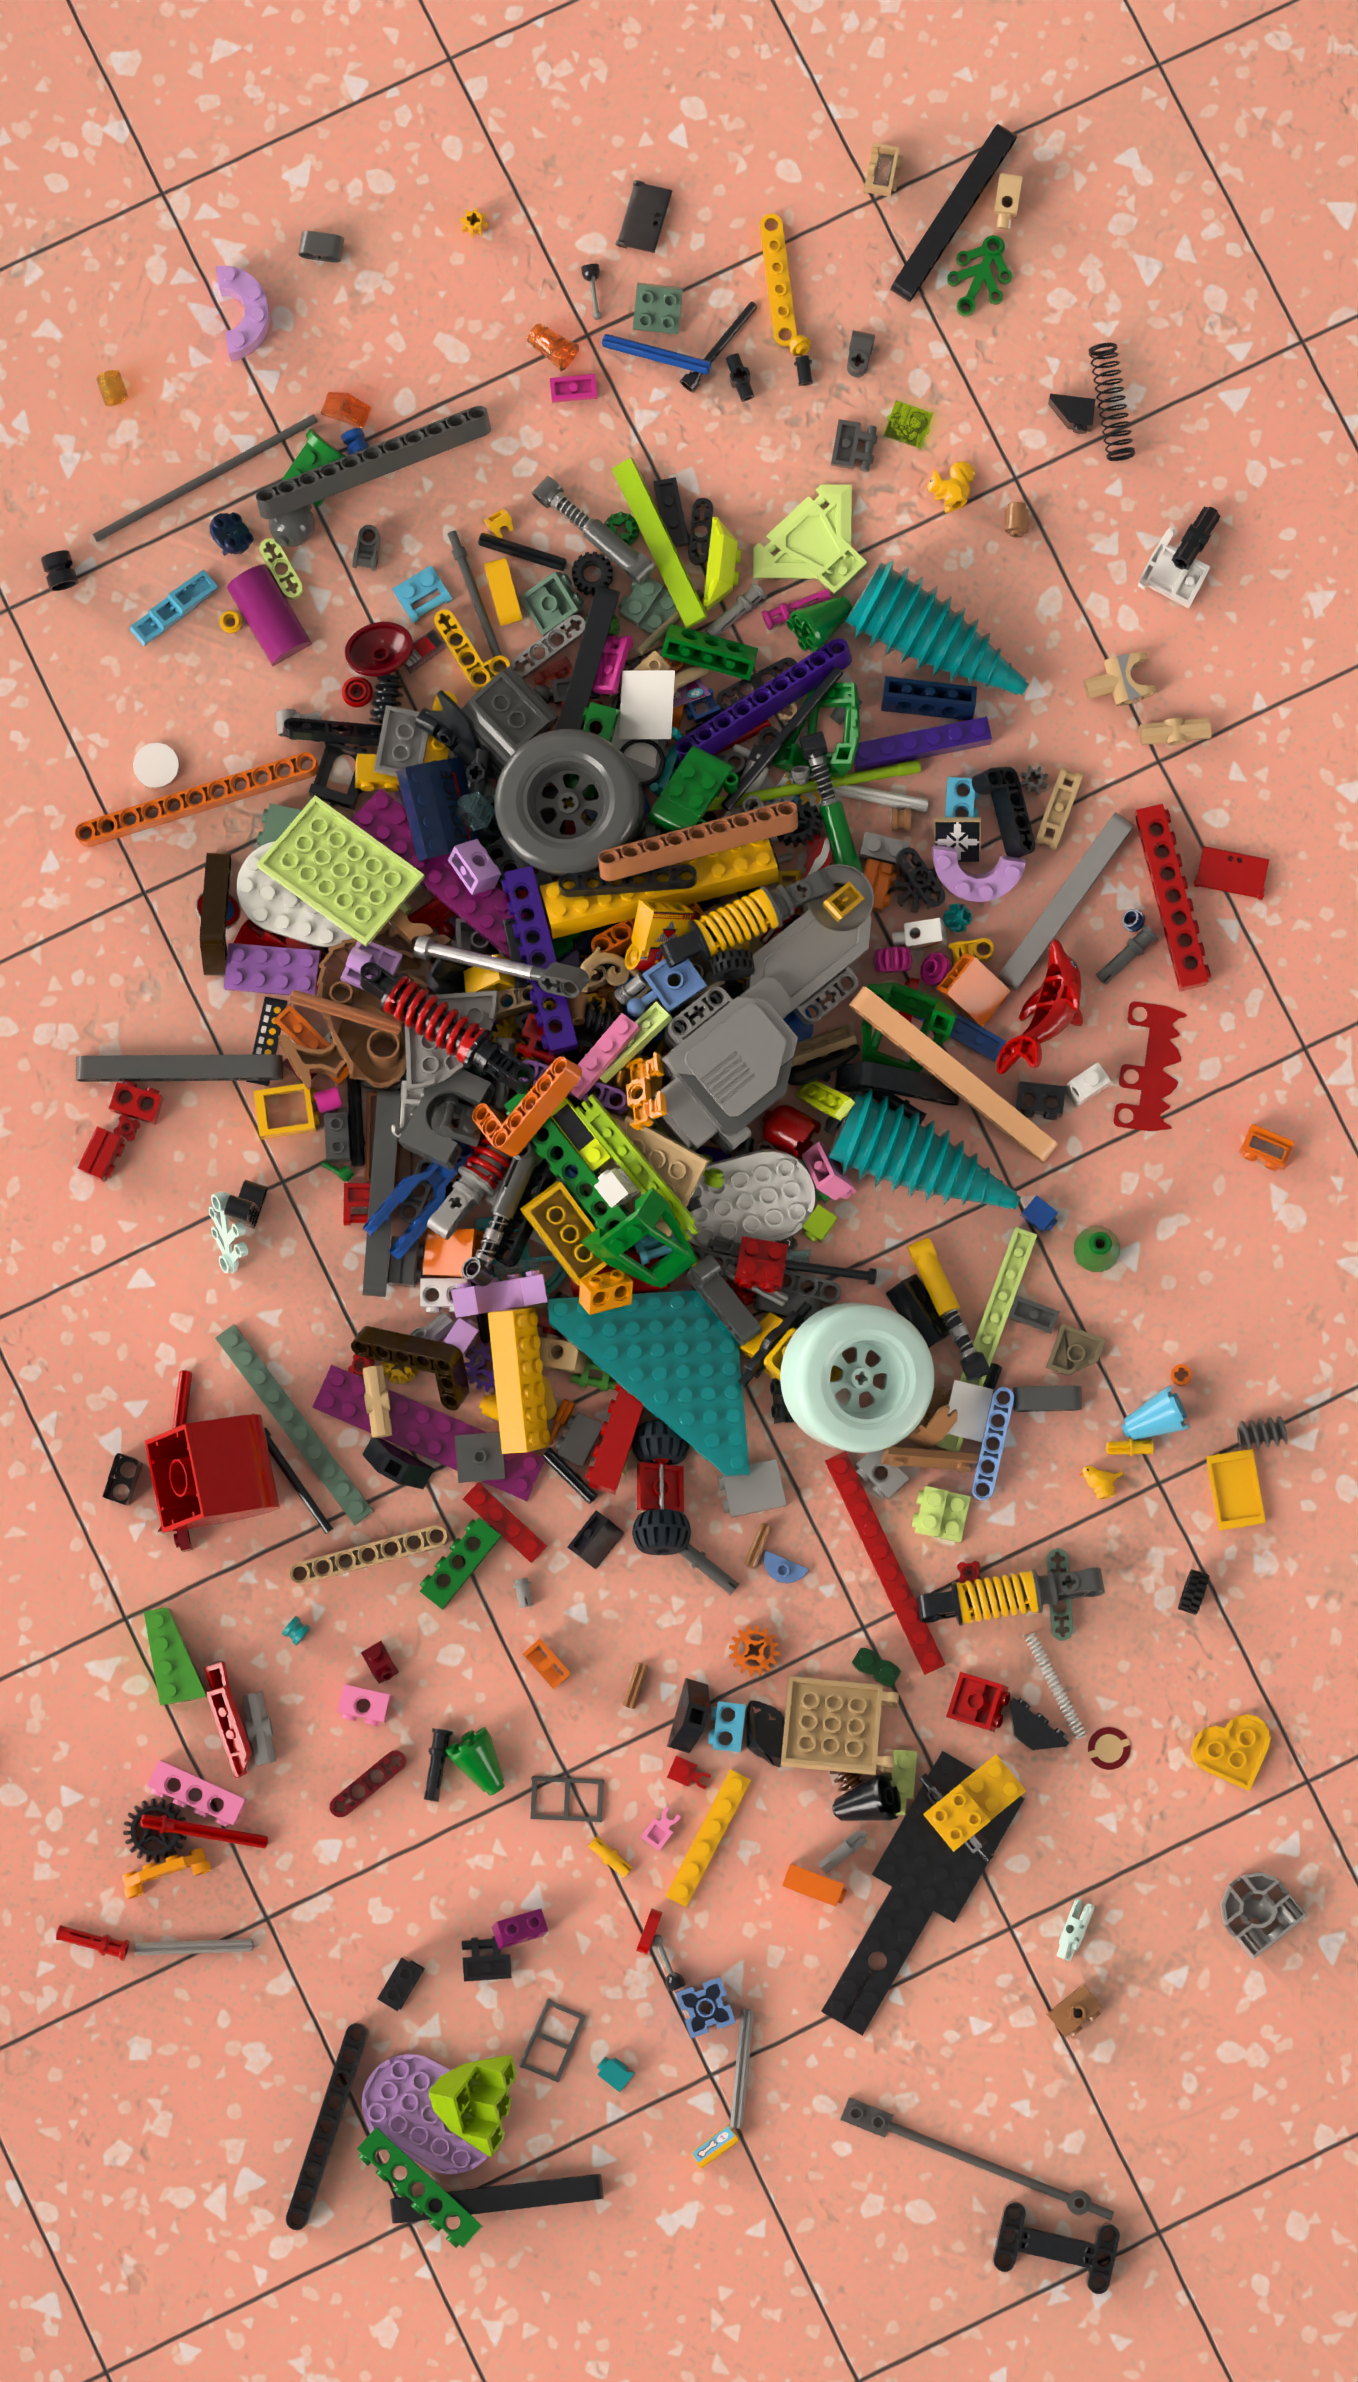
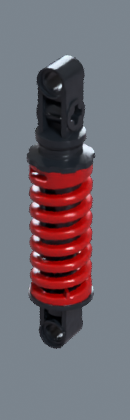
M374 962L365 963L361 967L360 985L364 990L381 1000L379 1009L382 1012L393 1015L400 1022L405 1021L408 1028H415L418 1035H425L427 1041H436V1046L439 1049L446 1048L448 1055H456L457 1060L466 1068H470L475 1064L479 1067L480 1071L483 1073L487 1071L495 1079L503 1082L519 1094H527L533 1087V1069L517 1059L512 1053L502 1049L501 1044L493 1042L490 1030L479 1027V1024L476 1022L468 1026V1016H462L458 1019L459 1011L452 1009L448 1012L449 1004L447 1002L437 1005L439 998L436 995H432L426 1002L428 990L423 988L416 995L418 983L410 982L411 980L406 973H402L396 978ZM367 975H374L375 978H374V979H368V978H366V976H367ZM525 1077L528 1081L522 1082L518 1078Z

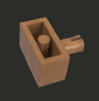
M1082 1984L1046 2015L1064 2037L1070 2035L1072 2038L1083 2029L1080 2026L1087 2019L1089 2022H1092L1101 2014L1099 2010L1102 2006L1088 1988Z

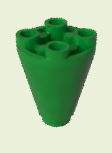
M844 596L796 609L790 614L786 624L799 639L798 645L803 651L810 650L815 652L825 644L847 619L852 610V605Z
M1091 1226L1084 1229L1077 1236L1074 1243L1076 1262L1091 1272L1109 1270L1117 1262L1120 1255V1243L1117 1236L1110 1229L1103 1226ZM1103 1240L1104 1247L1098 1248L1096 1241L1100 1242Z
M486 1727L479 1729L475 1733L473 1730L461 1736L463 1741L458 1744L454 1743L445 1749L450 1760L483 1792H487L489 1796L496 1794L505 1787L491 1735Z

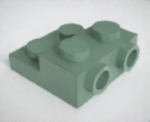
M554 571L519 597L542 636H545L568 617L579 615L585 611L582 607L584 604L582 597L577 592L573 593L570 588L572 581L565 573L562 574L561 572Z
M650 577L641 585L633 581L630 587L633 590L629 597L624 596L618 605V608L621 609L619 611L620 617L649 635L677 610L669 591Z

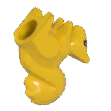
M967 461L954 463L949 471L951 478L943 480L939 473L933 470V476L928 482L927 490L930 493H935V501L945 499L944 511L946 514L963 508L967 503L970 492L969 482H972L975 476L974 467Z

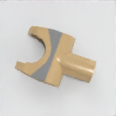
M1130 653L1105 660L1104 664L1107 674L1084 679V687L1088 699L1113 694L1115 705L1124 706L1136 703L1157 693L1155 685H1140L1133 681L1131 677L1133 668L1137 667L1138 664L1148 661L1147 653Z

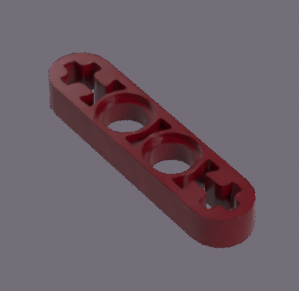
M391 1751L332 1799L329 1805L331 1813L336 1817H345L403 1770L406 1766L405 1755L400 1751ZM392 1755L395 1757L401 1756L402 1759L399 1761L401 1766H392L389 1770L393 1773L388 1776L386 1769L380 1766V1764L384 1762L387 1766L392 1761L390 1758ZM381 1770L384 1774L383 1781L374 1783L370 1777L372 1771ZM356 1785L364 1786L366 1791L364 1797L355 1798L352 1794L353 1787ZM348 1792L350 1799L356 1802V1804L352 1806L349 1802L344 1807L346 1810L344 1813L341 1811L336 1812L334 1810L337 1807L335 1802H344L347 1799L344 1797V1794Z

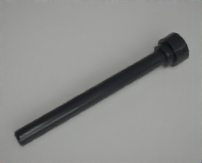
M750 302L703 360L710 361L711 364L757 309V305L754 302ZM694 371L683 376L680 383L688 391L694 393L700 386V377L703 374Z

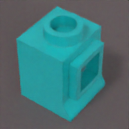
M605 2056L597 2066L600 2070L597 2075L618 2092H621L635 2074L633 2071H627L628 2067L616 2057L609 2059Z

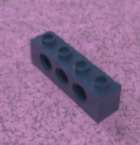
M885 676L881 711L966 721L972 720L976 707L977 687Z

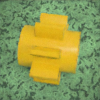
M477 208L470 212L466 209L465 218H460V223L466 224L462 227V232L468 231L471 238L476 234L483 236L482 229L488 228V223L483 221L486 219V213L480 214ZM473 220H477L474 226L470 224L473 223Z

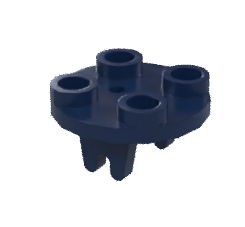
M235 512L231 514L220 513L210 523V534L216 544L223 549L222 553L224 556L229 553H244L254 540L252 534L242 522L241 516Z

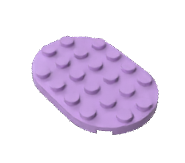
M417 2054L395 2056L380 2064L369 2076L362 2094V2111L371 2132L377 2127L410 2159L432 2171L442 2174H458L472 2170L488 2157L451 2132L433 2111L428 2092L439 2077L451 2071V2069L428 2057Z

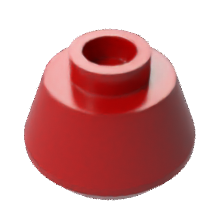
M352 677L344 683L342 697L351 707H363L373 697L372 685L363 677Z

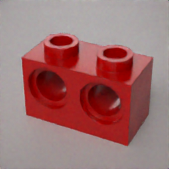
M124 1080L123 1084L116 1083L109 1110L156 1125L164 1098L162 1095H159V1090L146 1087V1090L139 1089L136 1083ZM128 1092L132 1094L130 1102H120V1097L123 1093ZM147 1099L154 1100V1106L150 1110L142 1108L143 1102Z

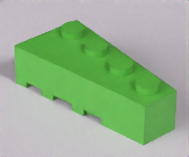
M170 1608L145 1611L144 1617L160 1705L165 1706L207 1698V1691Z

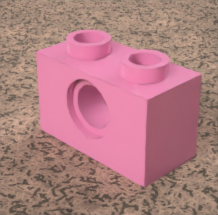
M344 1684L337 1712L343 1713L342 1718L356 1721V1717L366 1719V1724L379 1726V1722L385 1723L391 1695ZM362 1699H367L370 1702V1709L365 1713H361L357 1707Z

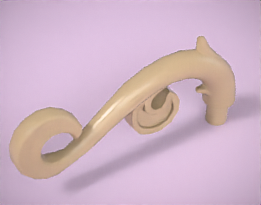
M597 947L580 966L581 969L586 971L589 981H591V976L597 973L594 969L598 965L606 963L615 965L619 972L616 973L615 967L612 966L606 971L605 976L607 982L612 986L624 984L628 980L629 974L635 977L640 973L638 970L627 969L623 957L613 953H600V947ZM589 982L581 992H588Z

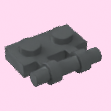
M839 419L831 466L854 469L855 461L862 462L860 470L869 472L870 465L874 461L872 453L878 438L876 435L877 427L869 425L867 433L860 432L861 423ZM858 441L865 442L863 453L857 452Z

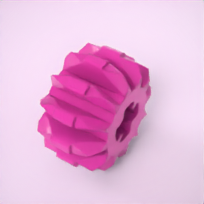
M907 947L876 949L873 957L875 970L883 973L909 971L912 965L911 950Z

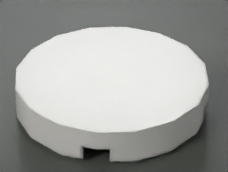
M150 743L142 747L135 755L133 762L134 774L139 782L148 788H165L172 784L178 776L179 759L174 750L166 744Z

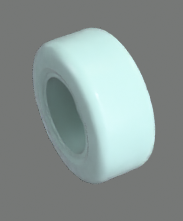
M855 1302L826 1307L803 1322L795 1331L786 1347L780 1373L783 1399L788 1412L796 1424L808 1436L821 1444L856 1453H870L889 1448L912 1433L928 1410L935 1380L934 1365L928 1345L910 1321L890 1309ZM854 1347L856 1350V1360L848 1364L842 1357V1352ZM869 1350L874 1351L880 1357L879 1362L872 1367L865 1363ZM835 1365L842 1370V1377L839 1381L830 1382L831 1369ZM884 1373L882 1389L873 1385V1377L876 1374ZM856 1375H860L859 1380H855ZM842 1388L850 1392L846 1405L841 1404L835 1398V1394ZM867 1391L873 1398V1403L861 1408L859 1406V1395Z

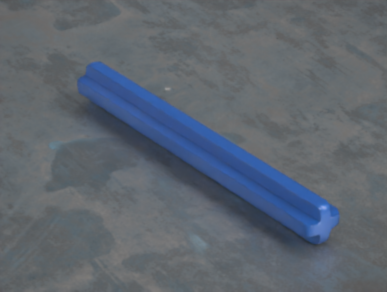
M605 334L602 339V346L612 350L706 375L709 374L711 369V362L609 334Z

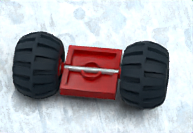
M662 1420L646 1421L638 1425L632 1442L633 1453L640 1462L637 1464V1510L644 1511L636 1518L632 1535L637 1548L641 1552L650 1555H673L680 1553L686 1549L691 1537L690 1523L683 1514L684 1466H675L686 1458L690 1444L675 1434Z

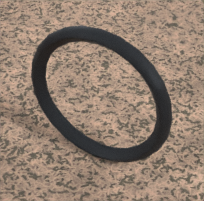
M632 739L621 747L620 751L622 753L635 743H647L653 746L660 755L661 765L658 773L652 779L641 782L642 787L651 785L664 772V752L656 742L650 739Z

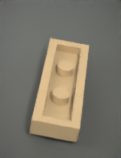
M848 1024L798 1042L793 1056L792 1067L856 1044L857 1040L850 1025Z

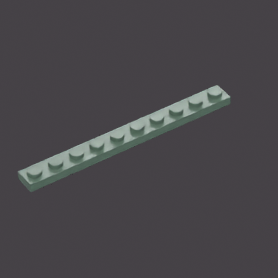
M233 1324L218 1335L215 1339L352 1523L356 1525L374 1512L237 1327Z

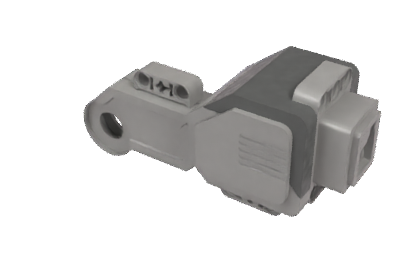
M842 864L825 867L833 886L843 887L850 881L865 898L842 920L837 923L822 906L824 903L823 897L802 905L803 915L752 955L755 972L745 979L744 993L733 1000L723 988L713 987L678 1014L666 1026L663 1040L671 1051L661 1059L664 1070L662 1082L665 1087L660 1092L666 1095L667 1114L655 1119L671 1139L692 1151L697 1150L708 1140L718 1145L727 1155L752 1135L747 1125L773 1105L786 1092L798 1037L783 1019L793 1011L804 1024H814L856 990L859 984L858 978L849 965L869 949L871 917L869 915L874 903L873 889L869 880L856 868ZM843 978L851 981V989H844L842 987L841 980ZM831 994L833 996L831 1001H828L821 1007L819 1003L825 999L826 995ZM807 1007H811L816 1011L815 1018L807 1017L805 1014ZM696 1016L691 1022L689 1021V1017ZM657 1093L652 1097L653 1101L657 1098Z

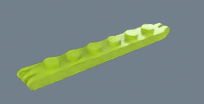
M591 1094L588 1099L593 1106L584 1100L581 1105L586 1112L579 1106L574 1109L575 1112L642 1194L653 1187L669 1202L675 1218L680 1223L685 1239L689 1241L692 1236L687 1229L693 1235L699 1232L694 1225L696 1219L600 1101Z

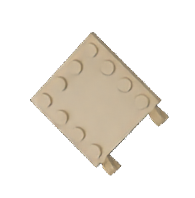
M613 1113L611 1115L684 1206L687 1207L710 1160L651 1127L643 1125V1129L637 1131L629 1125L634 1122L633 1117L629 1115L624 1120ZM611 1158L601 1167L599 1173L601 1175L608 1169L612 1170L615 1167L620 1169L621 1167ZM586 1183L584 1190L589 1192L588 1196H590L593 1188L589 1183ZM641 1192L624 1204L631 1214L635 1212V1200L643 1195ZM601 1201L598 1206L607 1210V1205ZM660 1217L654 1227L672 1237V1231Z
M789 1676L781 1766L876 1775V1769L892 1773L894 1757L877 1756L881 1705L883 1704L889 1708H898L899 1693L883 1692V1685Z

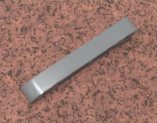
M579 615L568 617L511 661L510 666L517 670L516 664L519 662L525 664L528 661L525 657L529 655V658L535 665L532 666L528 663L524 666L525 672L517 671L522 678L528 677L583 636L586 621ZM573 621L577 623L582 622L579 625L581 628L579 631L573 629L569 632L572 636L571 638H568L567 634L562 630L565 627L569 631L573 627ZM555 634H562L564 637V642L560 646L552 644V637ZM540 647L544 648L545 657L541 660H536L533 657L534 650Z

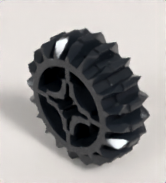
M151 1799L150 1807L147 1801H142L144 1809L142 1810L136 1805L134 1809L138 1814L128 1813V1816L133 1819L132 1823L124 1822L125 1826L131 1827V1831L123 1832L124 1835H131V1839L126 1840L125 1843L127 1845L134 1843V1846L130 1849L131 1853L138 1849L140 1850L137 1858L141 1859L144 1854H147L146 1862H150L152 1856H154L155 1862L160 1863V1855L165 1860V1858L169 1857L168 1852L172 1855H177L174 1847L176 1846L179 1849L184 1847L178 1842L179 1839L187 1840V1836L174 1833L170 1843L165 1832L160 1834L161 1837L157 1835L150 1836V1831H153L150 1828H146L145 1834L140 1840L138 1839V1823L142 1815H147L151 1811H161L168 1815L166 1818L186 1821L185 1817L177 1818L181 1813L180 1809L172 1812L174 1808L173 1803H170L165 1808L166 1800L161 1799L159 1806H157L156 1799ZM155 1839L165 1848L159 1851H152L145 1848L144 1845Z

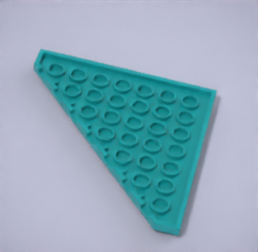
M697 1290L632 1294V1304L589 1315L579 1303V1297L548 1299L547 1310L550 1326L564 1335L572 1345L586 1354L594 1364L605 1373H608L623 1389L638 1399L653 1415L667 1424L675 1434L689 1443L697 1453L711 1462L725 1477L750 1474L743 1388L738 1383V1380L741 1378L739 1343Z

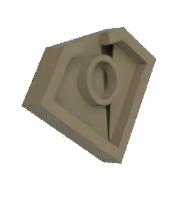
M1061 1324L1046 1368L1066 1376L1082 1370L1099 1361L1106 1339Z

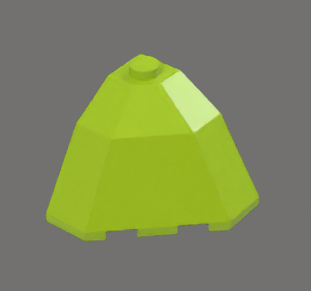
M505 2055L464 2063L440 2076L428 2092L433 2111L448 2129L490 2157L495 2154L504 2141L505 2131H503L502 2124L504 2116H509L512 2098L508 2097L510 2086L512 2083H515L517 2076L513 2057Z

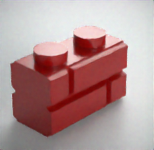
M97 1126L77 1169L105 1182L106 1178H111L116 1166L113 1163L116 1157H121L125 1150L124 1139Z

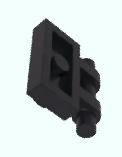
M492 1936V1939L479 1940L478 1937H474L471 1940L462 1941V1950L472 1951V1957L462 1958L464 1982L512 1978L510 1954L501 1955V1950L498 1949L495 1936ZM493 1948V1955L479 1956V1949Z

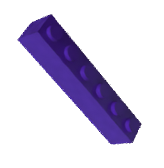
M986 716L859 742L853 762L855 772L991 745L992 736L988 718Z

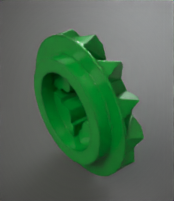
M621 511L611 514L605 520L604 525L617 535L615 526L620 527L626 522L625 530L627 533L622 532L618 536L630 546L633 545L639 536V526L635 518L631 514Z

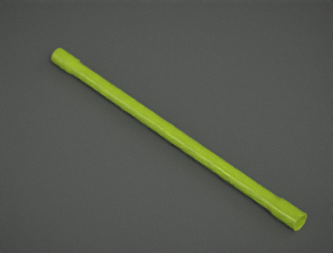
M917 759L897 763L896 765L848 773L844 777H830V779L833 780L832 785L836 788L895 776L921 773V767ZM811 780L803 785L789 784L744 793L735 806L743 805V801L751 795L758 796L761 801L819 791V789H816L818 784L815 783L816 780ZM727 796L715 798L706 812L724 809L721 803Z

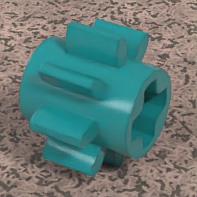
M950 904L949 910L944 912L943 921L945 926L950 928V931L962 932L966 931L965 925H970L972 914L965 907V904Z

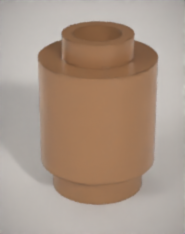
M1011 502L1006 509L1005 532L1009 533L1010 537H1023L1028 532L1029 510L1023 502Z

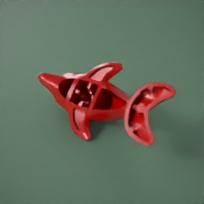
M1054 939L1050 944L1046 977L1041 987L1033 992L1024 1003L1019 1015V1019L1024 1021L1034 1013L1033 1019L1023 1034L1009 1040L1001 1049L996 1063L998 1074L1006 1073L1020 1057L1024 1058L1030 1067L1038 1068L1042 1061L1041 1043L1060 1034L1069 1023L1075 1026H1082L1083 1017L1079 1009L1082 988L1081 974L1077 963L1065 953L1062 944L1057 939Z

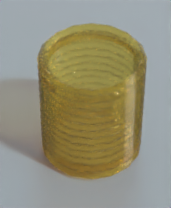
M109 370L97 376L96 380L106 406H117L128 400L129 396L119 370Z

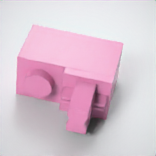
M819 1141L802 1154V1158L816 1188L835 1201L839 1197L849 1198L851 1194L856 1192L854 1185L850 1182L847 1173L843 1174L840 1162L828 1158L830 1148Z

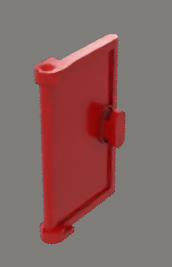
M1203 846L1198 874L1194 880V887H1204L1263 900L1269 859Z

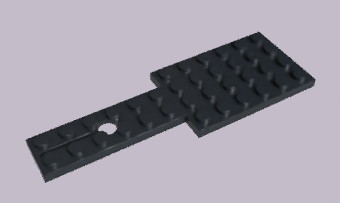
M942 1751L928 1777L934 1784L939 1782L949 1793L976 1770ZM923 1785L872 1873L873 1876L892 1886L821 2010L824 2014L862 2036L933 1911L954 1923L989 1861L986 1863L977 1851L972 1853L965 1843L954 1852L923 1815L933 1806L925 1795V1792L928 1790ZM1021 1796L979 1830L987 1841L984 1846L992 1855L1025 1798ZM873 1952H881L886 1956L887 1963L882 1970L876 1971L870 1968L868 1958Z

